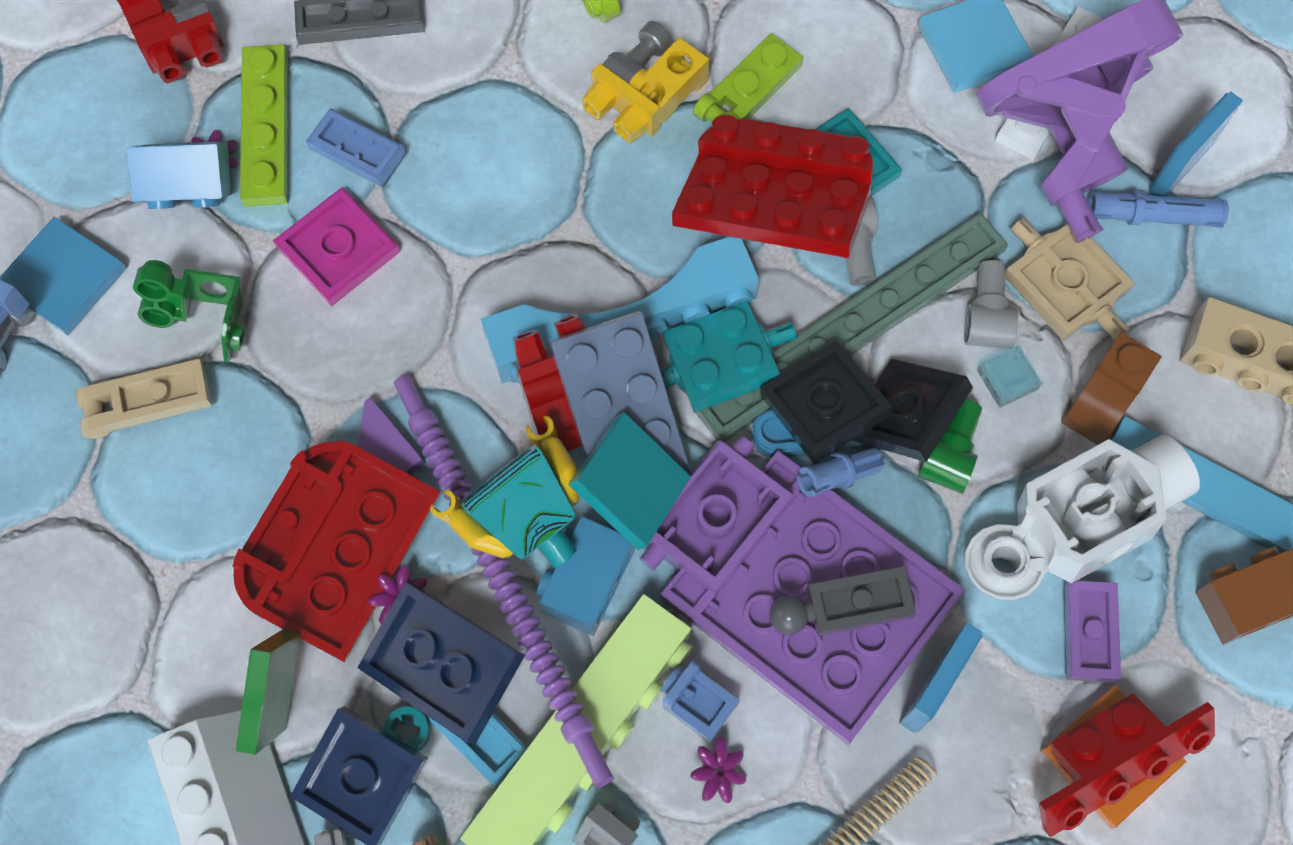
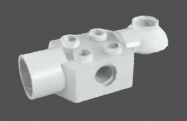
M1160 435L1132 451L1108 439L1027 483L1017 504L1018 525H993L982 529L971 539L965 551V568L969 578L982 593L996 600L1009 601L1031 594L1039 587L1046 572H1050L1072 584L1153 539L1167 519L1166 510L1199 491L1200 480L1197 469L1186 450L1168 435ZM1000 558L1009 561L1013 565L1015 572L1002 573L994 567L992 560Z

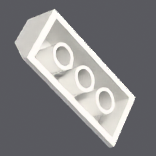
M241 710L196 719L147 740L181 845H306L271 744L269 743L256 755L235 751Z

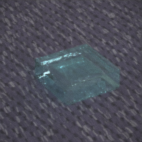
M1020 346L979 364L977 372L999 408L1039 390L1042 385L1041 380Z

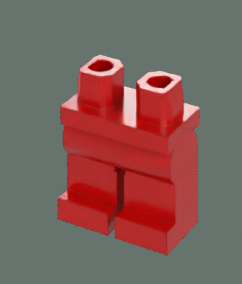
M577 314L554 322L558 337L586 328ZM537 330L514 336L513 345L517 361L512 364L518 377L536 435H543L547 432L548 427L543 417L549 416L553 420L558 438L562 441L567 451L581 447L582 445L551 348L548 350L544 349Z

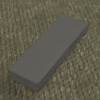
M422 0L294 1L295 30L299 45L425 32Z

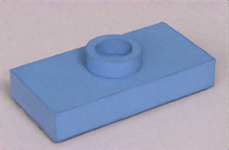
M331 108L306 140L310 150L380 187L384 185L405 155L402 145Z

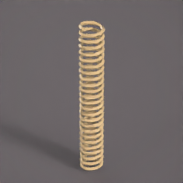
M913 757V762H908L907 768H902V773H896V778H891L890 784H884L885 789H879V795L874 794L873 800H867V805L861 806L862 811L857 810L856 816H850V822L845 821L844 827H838V833L833 832L832 838H827V844L821 843V845H842L839 839L845 845H853L845 834L856 845H862V842L853 834L851 829L864 842H868V837L855 822L869 836L874 837V832L863 821L862 817L868 821L874 830L880 831L879 825L869 816L868 812L883 826H886V821L875 811L873 806L887 820H892V816L881 806L878 800L884 803L893 815H897L896 808L885 798L884 794L890 798L898 809H903L902 803L891 793L890 789L895 792L904 804H909V800L897 788L895 783L901 787L909 798L914 799V793L902 782L901 778L907 782L914 792L920 793V788L917 784L922 788H926V783L923 779L931 783L932 778L919 766L918 762L924 765L932 773L933 777H937L936 770L924 759ZM912 767L918 771L922 778L914 772ZM907 773L912 776L916 783L908 777Z

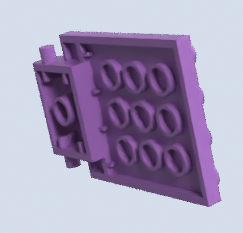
M740 436L731 448L724 442L717 441L690 474V480L648 544V548L639 559L651 570H655L663 559L677 569L678 573L658 597L849 746L965 592V589L831 489L813 497L804 495L797 481V475L801 474L799 472L801 467L781 452L777 451L763 469L760 470L746 460L755 448L748 439ZM902 566L905 567L916 610V615L913 618L817 636L814 620L808 621L803 630L793 635L782 634L771 625L769 610L773 602L785 595L796 596L803 602L809 601L806 590L808 584Z

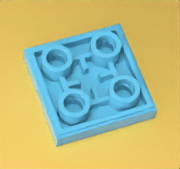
M967 0L921 16L919 19L918 27L954 94L988 82L1033 57L1003 0Z

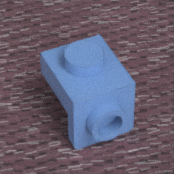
M692 660L685 670L677 666L663 684L661 691L667 694L663 699V709L711 743L738 706L740 700L700 671L701 666Z

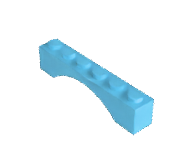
M729 236L697 247L686 265L668 283L649 296L625 307L600 313L577 315L581 318L586 328L640 311L643 314L649 337L653 339L662 335V332L670 327L688 323L746 300L750 304L753 299L757 298L759 278L743 240ZM523 304L481 318L485 338L501 383L509 381L519 383L512 364L517 361L513 345L514 336L537 330L544 349L548 350L550 349L548 341L558 338L554 322L573 314L545 311Z

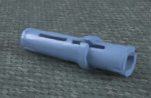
M1092 190L1088 199L1097 219L1123 220L1128 225H1140L1142 222H1160L1223 228L1229 214V205L1226 199L1154 196L1145 194L1143 190H1131L1130 193H1110Z

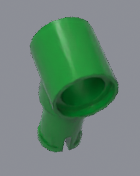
M968 399L965 400L928 461L922 462L918 474L919 478L955 492L964 493L978 457L977 454L973 453L974 444L972 443L982 412V407L978 403Z

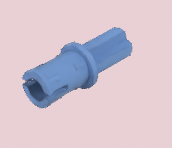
M877 448L865 449L849 455L842 452L834 453L824 462L800 468L799 472L801 474L797 475L799 488L807 497L816 496L833 488L848 489L854 485L855 480L882 471L885 464L881 459L882 453Z

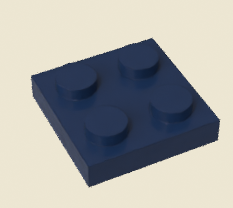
M344 706L337 709L290 797L364 844L381 845L426 764L428 757Z

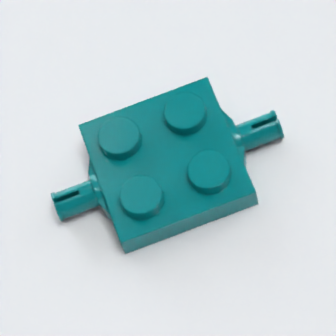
M746 300L662 332L670 354V367L660 370L665 388L677 384L678 388L687 395L692 410L696 413L760 389L761 386L779 376V370L773 359L772 348L794 339L797 340V334L791 321L766 331L756 321Z

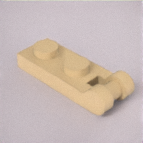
M200 358L84 386L75 392L77 406L83 409L84 418L80 421L82 437L88 439L102 438L110 434L111 431L212 407L205 365ZM111 401L113 410L103 412L102 406L106 402Z

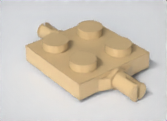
M1025 217L1011 228L1010 231L1028 249L1022 258L1006 269L1005 278L1063 341L1082 327L1094 324L1095 322H1098L1113 340L1117 338L1120 332L1125 334L1130 329L1111 309L1116 301L1133 288L1135 283L1092 238L1088 239L1086 237V240L1076 243L1068 223L1056 232L1041 236Z

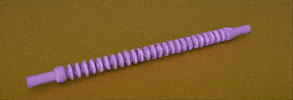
M409 375L398 377L394 381V386L410 416L408 425L413 435L418 437L417 443L423 447V455L428 457V466L434 468L433 476L439 479L438 486L464 499L472 492L470 491L471 484L464 480L466 477L465 472L458 470L460 462L453 459L455 453L452 449L448 448L450 443L448 439L443 438L444 431L438 427L439 421L434 411L426 409ZM445 493L443 494L445 499L451 500L449 496ZM471 548L472 554L479 556L477 559L478 566L485 567L482 572L483 576L491 578L488 583L489 588L497 590L494 594L495 600L503 601L500 606L501 612L509 613L506 617L507 624L515 625L512 629L513 636L521 637L518 641L519 648L527 649L524 653L525 660L533 661L530 665L531 672L539 673L536 678L537 684L545 685L542 691L543 696L551 697L548 703L549 708L558 711L554 718L557 722H563L560 730L565 741L568 744H574L595 788L607 785L614 777L592 736L595 730L594 725L587 714H581L584 708L583 704L574 702L577 692L575 690H568L571 680L567 677L562 678L565 669L562 665H556L559 659L558 655L549 652L552 649V643L543 640L546 637V631L544 629H537L540 625V619L538 617H531L534 613V608L531 605H525L528 601L527 594L520 593L522 584L517 581L514 582L517 575L515 571L508 570L511 565L510 560Z

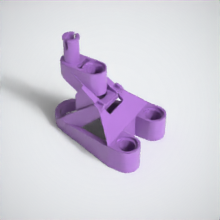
M1141 0L1003 72L986 83L976 93V98L985 116L991 117L1003 114L1006 118L1050 130L1063 157L1040 187L1050 206H1059L1075 237L1076 243L1086 240V237L1089 239L1104 230L1102 225L1099 224L1084 193L1114 179L1128 169L1109 131L1125 112V101L1133 83L1154 69L1149 57L1170 47L1184 35L1166 0Z

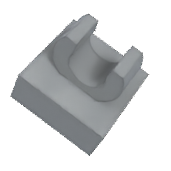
M617 801L609 802L605 808L598 803L587 815L572 841L576 845H633L638 837L635 832L640 825V820L635 817L626 826L613 815L619 806Z

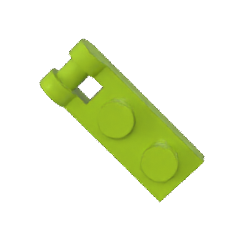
M770 33L710 93L704 94L698 100L693 109V115L703 122L708 120L711 123L716 117L721 115H730L736 119L749 120L802 67L803 56ZM725 104L733 111L725 112L721 107Z

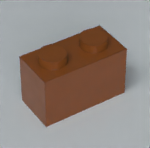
M1274 546L1250 557L1249 560L1252 565L1237 570L1234 563L1206 575L1209 583L1195 593L1222 645L1293 617V549L1280 553L1278 548Z

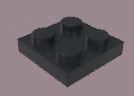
M837 340L760 387L762 399L813 464H816L892 416L891 404Z
M891 359L874 385L891 404L892 416L852 441L927 462L972 391L973 386L968 377Z

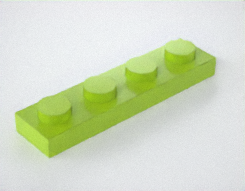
M285 44L242 47L240 200L244 207L288 204V52Z

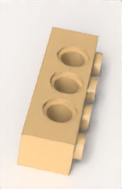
M1208 297L1194 314L1180 362L1193 366L1201 374L1209 376L1219 375L1236 381L1240 387L1254 392L1264 391L1278 396L1285 403L1293 406V326ZM1230 343L1239 346L1243 350L1244 355L1237 353ZM1276 359L1284 362L1289 371L1281 368Z

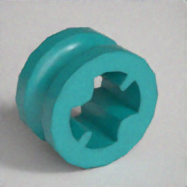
M403 706L395 709L384 722V731L402 741V737L395 731L397 724L401 721L405 725V718H414V725L420 729V733L415 740L412 736H409L410 743L406 744L417 751H421L431 737V726L428 719L420 710L414 707Z

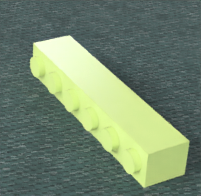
M645 594L642 595L572 688V690L577 692L574 702H580L584 706L581 714H587L594 725L595 730L592 736L602 756L606 754L610 747L616 751L622 747L635 728L629 722L640 706L648 710L662 692L661 688L663 685L659 683V680L669 667L673 669L677 666L680 667L693 646L687 643L691 636V628ZM557 710L460 837V840L466 845H539L549 830L557 834L566 824L574 811V808L569 803L579 789L582 788L588 792L594 784L574 744H568L561 733L560 728L563 722H557L554 718L558 712Z

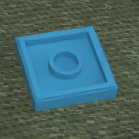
M1231 91L1229 93L1226 92L1178 144L1149 188L1151 195L1167 196L1207 153L1243 102L1240 97Z
M53 217L0 276V280L15 287L30 304L28 307L36 315L68 336L125 271L126 267L122 261L56 217Z
M968 622L961 628L946 646L899 724L915 733L916 731L919 732L934 718L982 639V631Z

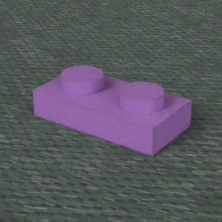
M1075 581L1071 584L1067 582L1064 585L1067 680L1117 683L1121 680L1118 583Z

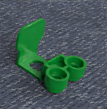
M149 260L138 268L133 283V290L142 297L138 309V317L142 322L152 327L167 328L172 326L175 320L186 322L192 300L227 305L221 333L224 362L231 360L233 350H241L244 338V324L238 323L243 305L241 277L185 269L182 280L175 279L171 267L159 260ZM204 282H215L224 286L227 292L220 295L211 294L205 291L201 284Z

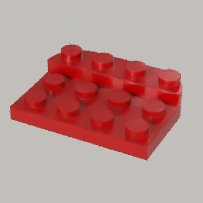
M730 115L718 116L712 121V127L706 130L698 140V156L672 211V225L849 258L871 196L873 159L869 152V143L866 139L857 136L847 137L815 129L779 125L773 122L736 119Z
M338 440V442L320 443L305 451L301 450L290 462L291 468L242 550L238 549L232 567L234 568L233 577L236 592L247 609L283 630L301 633V640L345 663L377 607L371 605L368 599L377 593L385 592L379 584V574H386L393 579L430 514L431 504L435 505L441 492L358 446Z

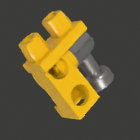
M648 21L639 31L638 38L640 43L626 55L622 52H613L608 55L603 64L599 63L591 71L592 85L582 98L583 109L596 120H601L611 108L619 112L620 115L613 122V129L619 137L629 144L634 142L644 132L653 137L660 129V124L672 116L683 100L693 90L698 92L709 79V58L680 37L673 43V39L668 31L655 21ZM653 55L660 57L649 70L644 68ZM683 56L689 58L692 64L683 59Z

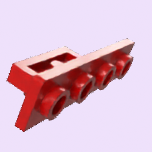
M1132 693L1051 741L1052 754L1076 781L1039 803L1043 830L1049 837L1056 835L1062 830H1072L1079 826L1090 813L1105 804L1112 805L1122 800L1130 789L1148 778L1156 779L1160 777L1174 762L1189 753L1197 754L1203 751L1215 737V708L1209 702H1206L1168 726H1165Z

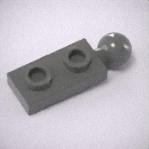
M904 566L808 584L806 590L809 601L803 602L796 596L785 595L776 599L769 610L771 625L775 630L785 635L799 633L804 629L808 621L813 620L817 636L910 619L916 615Z

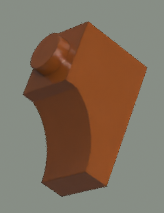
M1120 332L1102 357L1061 423L1097 445L1108 440L1131 403L1142 390L1162 356Z

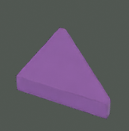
M371 397L368 398L364 403L358 447L411 475L424 465L422 458Z

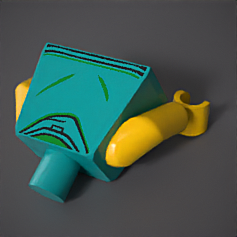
M544 416L543 418L548 430L543 435L533 434L529 425L526 426L525 430L532 444L529 448L464 499L459 498L449 490H444L443 492L451 498V506L445 512H441L431 504L430 511L440 520L449 523V526L473 549L499 558H506L515 554L522 560L538 548L552 567L557 568L570 559L577 551L561 530L576 517L572 508L576 505L579 494L568 484L576 474L577 469L572 457L558 438L553 420L549 416Z

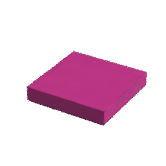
M343 187L273 240L276 248L331 307L400 253L397 243Z

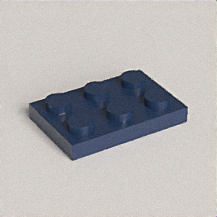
M405 582L357 668L463 741L476 744L523 661L525 654L418 586Z

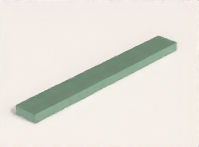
M979 212L799 333L797 340L794 339L786 342L773 351V359L779 374L781 375L836 340L850 356L854 355L976 272L981 262L993 260L1006 251L1007 242ZM760 389L696 412V414L717 441L726 442L754 423L758 415L766 410H770V408L762 399Z

